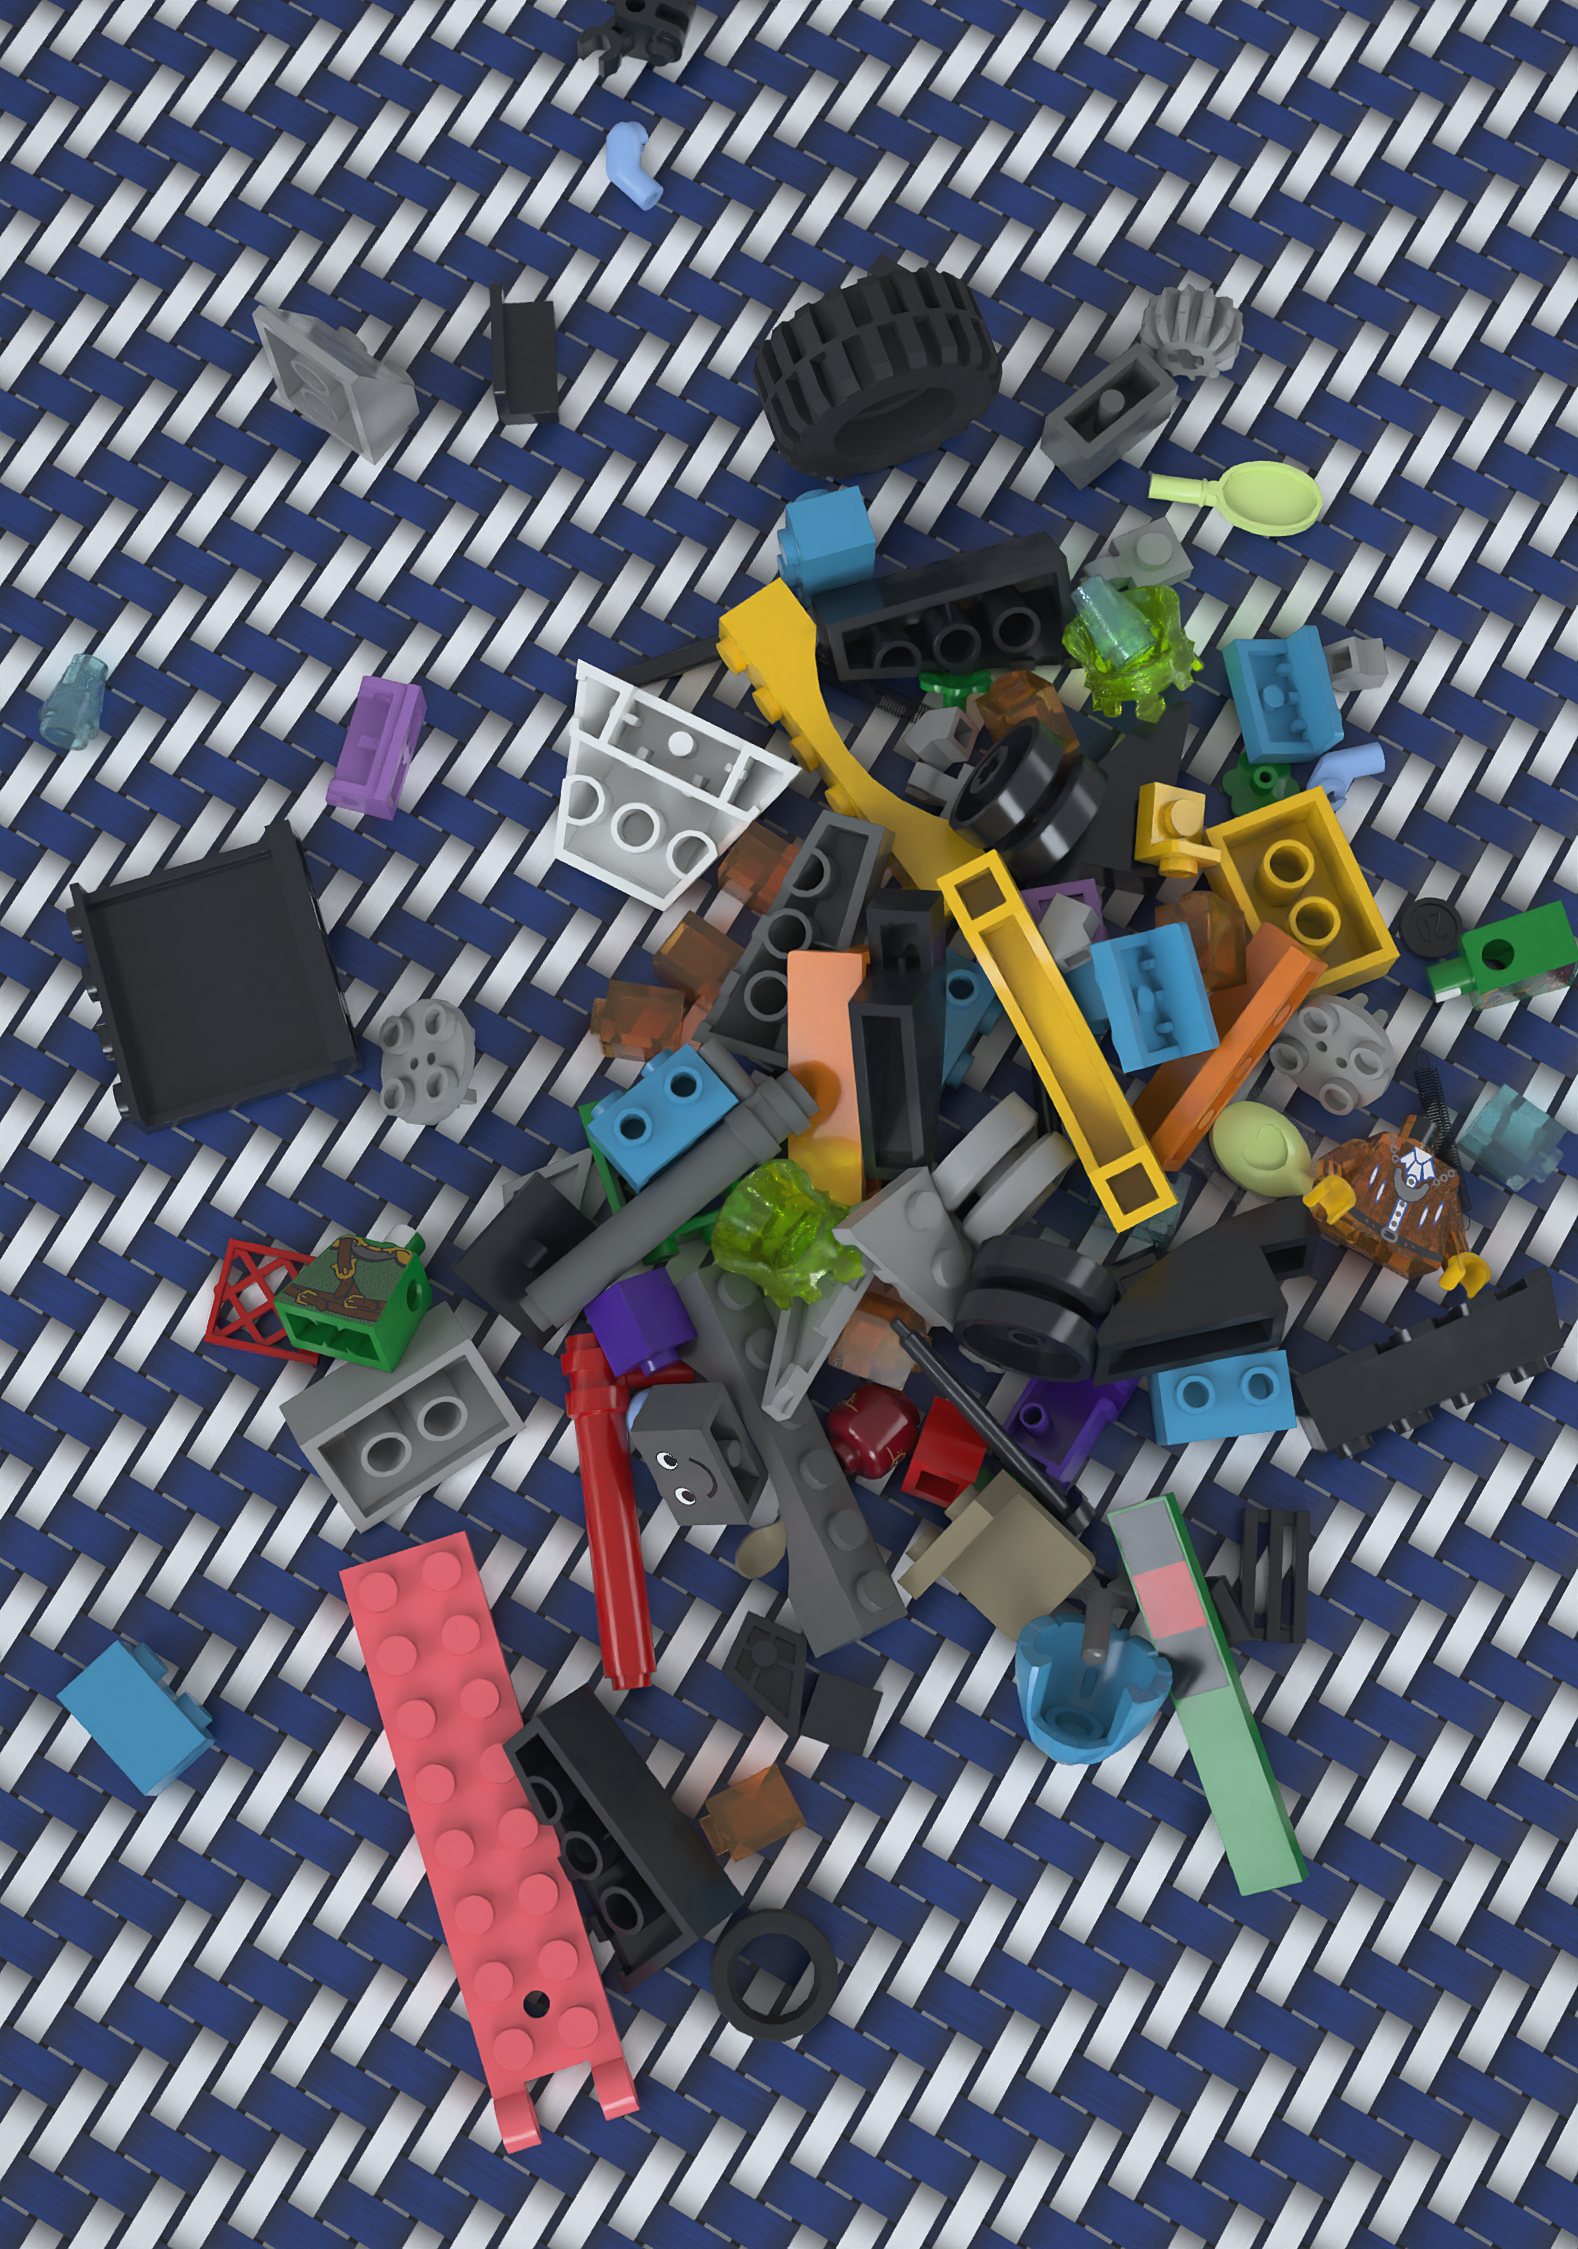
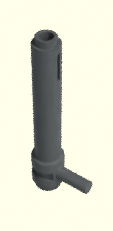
M716 1036L696 1051L738 1099L739 1103L723 1116L724 1123L525 1288L528 1295L519 1304L543 1332L552 1325L557 1329L753 1165L757 1162L765 1165L781 1151L778 1145L789 1135L793 1134L797 1138L812 1125L809 1119L820 1108L788 1070L776 1080L770 1076L757 1086Z

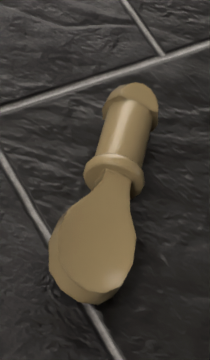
M780 1507L777 1510L780 1516L777 1522L755 1528L743 1538L735 1553V1567L740 1575L748 1579L763 1577L774 1569L784 1556L787 1541Z

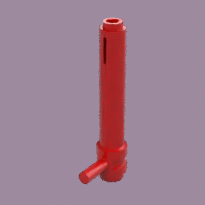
M595 1333L578 1334L565 1338L566 1353L560 1356L562 1376L569 1377L571 1392L565 1394L567 1418L573 1419L575 1424L604 1679L611 1678L612 1691L652 1686L650 1673L657 1672L625 1413L629 1408L631 1400L630 1390L647 1389L653 1385L693 1383L694 1372L692 1367L681 1360L671 1368L651 1377L645 1378L641 1369L615 1377Z

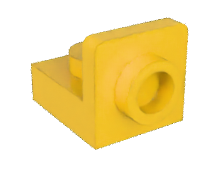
M1158 782L1140 786L1134 860L1159 866L1160 875L1178 879L1197 877L1198 869L1222 864V850L1202 845L1206 795Z

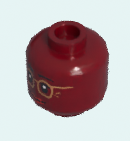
M869 1382L858 1386L826 1414L823 1428L844 1475L849 1476L854 1472L868 1480H875L884 1477L916 1449L919 1441L917 1426L920 1424L921 1418L916 1406L898 1387L892 1384H886L883 1387Z

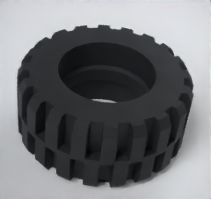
M921 267L916 272H910L903 268L890 270L889 274L876 277L874 274L857 279V283L843 289L839 286L824 293L825 297L813 304L806 303L795 311V316L791 320L782 321L772 330L771 340H764L753 368L752 380L781 457L789 466L803 475L809 474L811 477L825 479L829 475L836 479L851 478L853 474L863 473L864 475L881 472V469L894 464L896 467L912 461L914 456L923 452L930 453L941 447L942 442L950 437L959 436L968 429V425L972 420H979L987 412L989 403L994 402L998 395L1003 373L1002 364L971 288L948 272L943 271L939 273L933 268Z

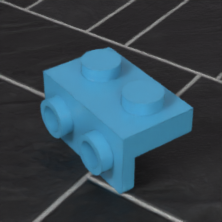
M1303 625L1286 639H1234L1222 649L1249 764L1311 763L1343 739L1342 717L1336 704L1327 668V657L1322 649L1318 629L1315 625Z
M1181 921L1089 946L1095 966V979L1102 991L1112 1028L1113 1045L1119 1054L1123 1073L1208 1051L1219 1046L1217 1030L1189 927L1186 922Z

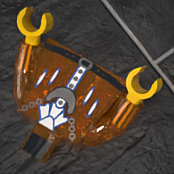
M1406 1115L1397 1135L1382 1131L1366 1139L1353 1138L1315 1162L1312 1190L1303 1197V1203L1309 1208L1316 1204L1311 1213L1321 1232L1406 1280L1438 1271L1441 1266L1444 1273L1439 1278L1440 1287L1451 1291L1460 1282L1465 1287L1467 1297L1470 1299L1475 1297L1491 1279L1492 1272L1489 1265L1480 1256L1471 1253L1466 1239L1461 1201L1457 1196L1460 1182L1459 1174L1456 1169L1431 1156L1440 1134V1128L1431 1120L1418 1115Z

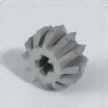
M1188 284L1184 290L1180 291L1173 287H1165L1162 295L1150 297L1148 307L1144 310L1139 335L1140 345L1163 369L1169 371L1170 377L1180 374L1188 376L1192 381H1195L1199 375L1210 379L1217 378L1220 371L1232 369L1234 360L1239 354L1244 330L1242 324L1243 313L1233 307V299L1227 296L1216 297L1213 293V288L1200 291L1195 290Z

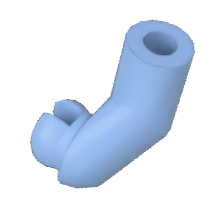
M620 122L611 129L606 137V174L619 189L646 211L658 202L663 193V187L640 167L641 153L645 150L643 144L648 142V134L646 129L638 122Z
M1374 742L1324 754L1319 759L1307 783L1306 791L1322 785L1333 811L1339 810L1347 800L1345 795L1353 778L1384 772L1385 759L1380 744Z

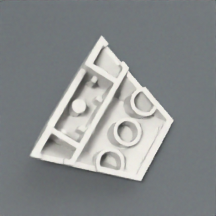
M578 659L576 673L578 686L574 717L570 720L569 735L571 740L566 778L562 782L553 857L666 912L804 769Z

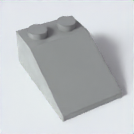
M259 305L252 313L281 399L375 466L420 413L414 391L415 383L410 375L390 360L382 364L367 353L365 344L345 327L340 326L335 330L318 317Z

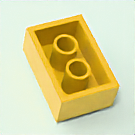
M1322 785L1204 831L1202 845L1220 849L1223 853L1222 864L1205 867L1202 870L1240 954L1263 923H1273L1329 964L1307 996L1321 993L1334 996L1385 976L1400 956Z

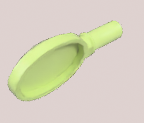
M1253 461L1236 465L1226 471L1219 482L1215 480L1208 481L1206 478L1196 480L1151 474L1148 498L1197 504L1200 508L1203 506L1217 507L1221 515L1234 526L1265 536H1287L1307 530L1315 523L1323 505L1320 487L1314 479L1295 467L1273 461Z
M1251 1101L1234 1102L1224 1108L1209 1129V1143L1215 1159L1231 1180L1245 1190L1268 1198H1280L1293 1194L1296 1196L1303 1195L1304 1197L1320 1183L1310 1175L1311 1156L1308 1146L1299 1131L1285 1116L1271 1107ZM1319 1202L1310 1207L1325 1221L1328 1219L1327 1211ZM1346 1212L1331 1226L1349 1240L1361 1229L1363 1224Z

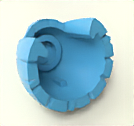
M1056 1613L1054 1619L1049 1615H1044L1031 1620L1029 1625L1024 1626L1018 1637L1015 1655V1674L1023 1720L1032 1742L1052 1760L1066 1766L1098 1763L1122 1750L1148 1725L1168 1696L1173 1680L1171 1677L1173 1672L1166 1657H1158V1651L1154 1649V1646L1138 1634L1130 1637V1630L1126 1628L1118 1631L1114 1623H1111L1107 1661L1097 1666L1087 1664L1081 1658L1085 1615Z

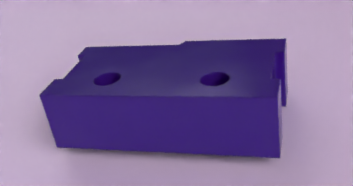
M1101 1326L1095 1328L1097 1332ZM1090 1375L1089 1378L1078 1382H1050L1031 1378L1002 1427L1038 1468L1045 1471L1050 1481L1066 1491L1108 1422H1116L1142 1377L1096 1387L1093 1386ZM1041 1419L1037 1424L1033 1425L1035 1421Z

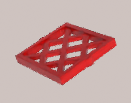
M230 1238L219 1282L213 1289L215 1297L203 1341L318 1367L321 1358L320 1353L298 1347L297 1349L300 1353L271 1347L288 1336L285 1328L264 1340L253 1323L255 1319L271 1309L275 1311L280 1319L273 1303L276 1296L264 1277L284 1265L294 1280L299 1273L292 1262L310 1265L317 1257ZM248 1252L277 1259L258 1269ZM241 1256L251 1275L231 1287L228 1280L233 1260ZM257 1282L268 1301L247 1313L237 1294ZM230 1300L240 1318L220 1330L217 1323L222 1303ZM246 1326L256 1344L227 1337Z

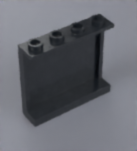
M289 819L264 826L268 838L266 840L90 893L78 882L69 885L74 906L66 908L68 924L76 943L85 944L90 963L81 967L84 985L93 1003L100 1001L105 1020L104 1024L97 1025L99 1042L106 1059L109 1062L116 1061L121 1080L120 1083L113 1085L116 1106L124 1121L131 1119V1122L146 1135L366 1069L301 837Z

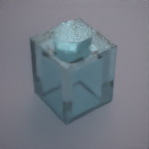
M1504 1084L1490 1097L1456 1143V1147L1517 1192L1532 1178L1542 1184L1564 1156V1153L1556 1148V1145L1568 1129Z

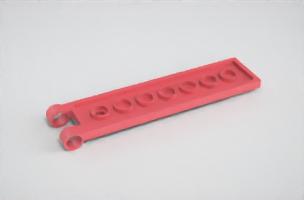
M467 1532L455 1533L339 1571L489 2084L498 2127L508 2154L543 2142L538 2117L529 2093L527 2081L589 2061L597 2095L607 2121L640 2110L635 2085L627 2064L572 1880L568 1881L557 1859L561 1855V1842L552 1825L540 1824L502 1747L503 1744L525 1726ZM531 1991H542L550 2000V2008L543 2017H532L524 2008L525 1997Z

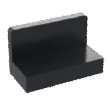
M502 282L489 283L493 390L500 426L560 423L554 302L505 303Z

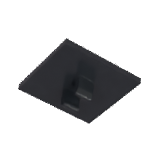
M536 1171L455 1261L450 1269L541 1351L562 1326L557 1329L552 1325L543 1332L533 1322L519 1304L528 1295L525 1288L594 1232L597 1227L547 1179Z

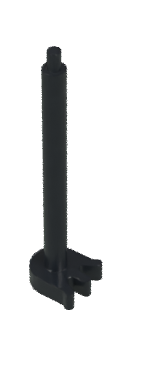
M900 1317L894 1318L889 1326L900 1337L898 1344L1031 1495L1075 1537L1082 1533L1095 1515V1509L1088 1502V1498L1076 1485H1073L1068 1491L1067 1498H1065L916 1328L909 1329Z

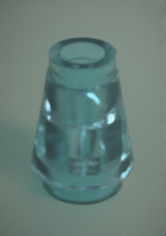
M1101 574L1093 576L1071 594L1070 597L1077 605L1076 608L1102 661L1110 660L1117 671L1133 663L1158 641L1150 630L1154 623L1110 583H1107Z
M75 654L71 663L67 666L38 712V718L41 721L39 732L50 743L64 749L79 751L87 747L89 740L97 738L106 676L109 670L102 660L88 654Z

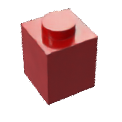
M938 1396L934 1397L900 1490L944 1508H948L970 1484L974 1485L988 1446L948 1400Z

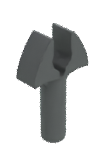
M1096 1551L1092 1552V1554L1094 1555L1096 1560ZM1120 1556L1114 1569L1113 1581L1108 1583L1106 1589L1101 1588L1100 1581L1094 1576L1092 1570L1066 1597L1082 1600L1087 1606L1081 1658L1089 1665L1097 1666L1107 1661L1113 1610L1115 1608H1122L1134 1612L1137 1604V1598L1124 1561Z

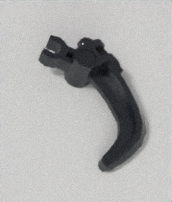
M615 0L614 15L601 26L590 27L581 33L577 40L578 57L585 60L596 50L606 51L598 58L599 74L604 78L618 71L622 65V58L626 55L631 58L649 61L657 67H664L668 63H675L681 59L697 8V0Z

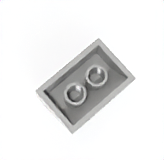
M446 1300L425 1313L393 1373L348 1362L279 1406L299 1447L360 1534L526 1428Z

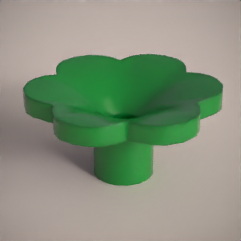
M974 669V674L950 675L948 671L919 672L920 688L922 690L943 693L942 708L959 706L965 714L967 696L974 693H987L993 689L991 672L985 669Z
M1247 752L1241 754L1237 760L1236 768L1227 771L1221 782L1223 793L1231 799L1230 810L1234 817H1240L1299 794L1300 787L1298 783L1290 777V763L1249 764ZM1260 779H1265L1268 783H1264Z

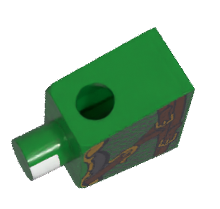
M1562 900L1465 932L1459 936L1456 958L1425 967L1427 982L1435 1003L1469 994L1474 1010L1481 1011L1571 986L1578 971V947ZM1496 961L1505 969L1492 970L1484 962Z
M398 1224L393 1227L382 1242L350 1234L338 1237L273 1300L292 1346L393 1373L432 1302L433 1292L419 1258L426 1249L422 1236L413 1228Z

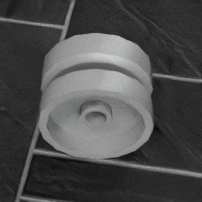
M1014 1091L1004 1098L969 1132L931 1175L948 1215L957 1212L975 1194L981 1198L963 1220L960 1234L978 1251L983 1240L995 1235H1008L1013 1229L1018 1231L1058 1189L1055 1186L1057 1182L1079 1158L1075 1147L1059 1132L1043 1135L1024 1154L1018 1150L1036 1128L1039 1114Z

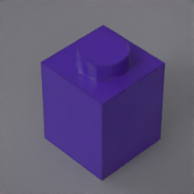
M665 1266L616 1282L583 1307L615 1377L638 1369L642 1370L645 1378L661 1373L679 1363L681 1360L677 1351L698 1337L697 1331Z

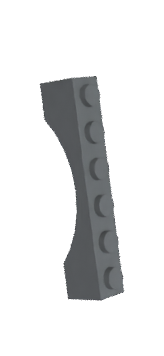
M741 1256L695 1270L674 1285L698 1334L696 1339L679 1349L677 1353L680 1360L699 1372L709 1383L723 1382L741 1421L746 1426L764 1460L777 1494L786 1531L789 1561L788 1598L815 1658H818L872 1634L908 1615V1612L807 1393L805 1392L791 1418L777 1422L761 1408L777 1329L744 1257Z

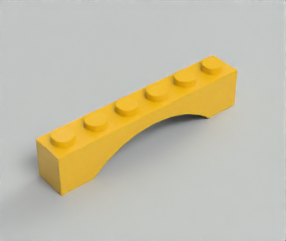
M779 577L719 618V638L721 641L716 644V648L721 658L735 675L743 671L756 688V691L752 693L753 699L764 717L771 724L778 720L782 723L793 738L788 742V745L801 767L807 773L816 770L827 784L829 789L825 791V796L834 812L885 826L896 833L885 870L889 868L903 887L902 889L941 891L936 879L986 854L985 851L975 848L954 832L949 826L948 819L929 814L898 798L875 781L849 753L831 723L819 689L815 660L817 626L781 577ZM944 897L946 925L955 916Z
M993 849L936 879L964 936L979 960L1035 1065L1086 1173L1117 1233L1179 1203L1177 1195L1066 980L1055 963L1001 855Z

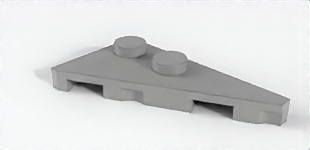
M928 1167L908 1168L834 1227L832 1232L835 1239L843 1246L856 1245L875 1263L871 1271L884 1283H890L895 1286L900 1294V1298L931 1326H945L952 1332L964 1294L976 1290L970 1281L972 1269ZM961 1345L958 1348L972 1363L982 1365L986 1372L1005 1373L1007 1371L976 1357Z
M868 1200L801 1222L799 1225L761 1406L777 1422L791 1418L875 1276L871 1271L875 1263L856 1245L843 1246L835 1239L832 1232L834 1227Z

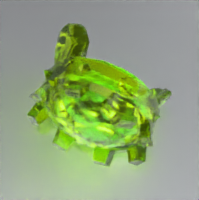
M1169 585L1141 586L1102 600L1075 617L1066 626L1062 638V643L1067 651L1084 668L1086 681L1083 686L1091 690L1093 711L1102 710L1103 707L1105 717L1121 715V701L1135 700L1137 703V707L1134 708L1136 717L1157 723L1167 709L1164 698H1159L1158 693L1166 690L1173 683L1180 691L1186 690L1194 683L1188 670L1191 666L1196 672L1204 669L1203 661L1193 651L1196 642L1188 639L1185 629L1181 628L1179 594Z
M771 1159L765 1165L762 1164L758 1169L750 1172L748 1176H745L737 1184V1188L731 1191L724 1201L725 1204L721 1206L716 1216L717 1221L714 1223L711 1234V1248L714 1259L719 1264V1267L726 1271L749 1277L751 1281L764 1289V1296L770 1295L782 1310L788 1311L792 1307L793 1303L790 1297L799 1295L809 1305L822 1298L823 1292L816 1282L829 1270L834 1273L832 1278L841 1284L863 1276L861 1255L854 1251L848 1250L846 1252L843 1250V1245L835 1239L832 1232L834 1227L849 1216L848 1213L852 1206L831 1198L829 1190L821 1191L814 1188L807 1171L793 1160Z

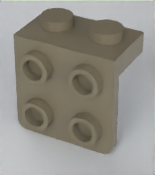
M1002 1469L982 1492L970 1484L943 1512L953 1521L943 1533L931 1525L905 1554L914 1564L903 1574L897 1583L917 1600L942 1574L1007 1638L1017 1642L1024 1626L1029 1625V1622L1037 1617L1048 1616L1094 1569L1096 1561L1094 1555Z

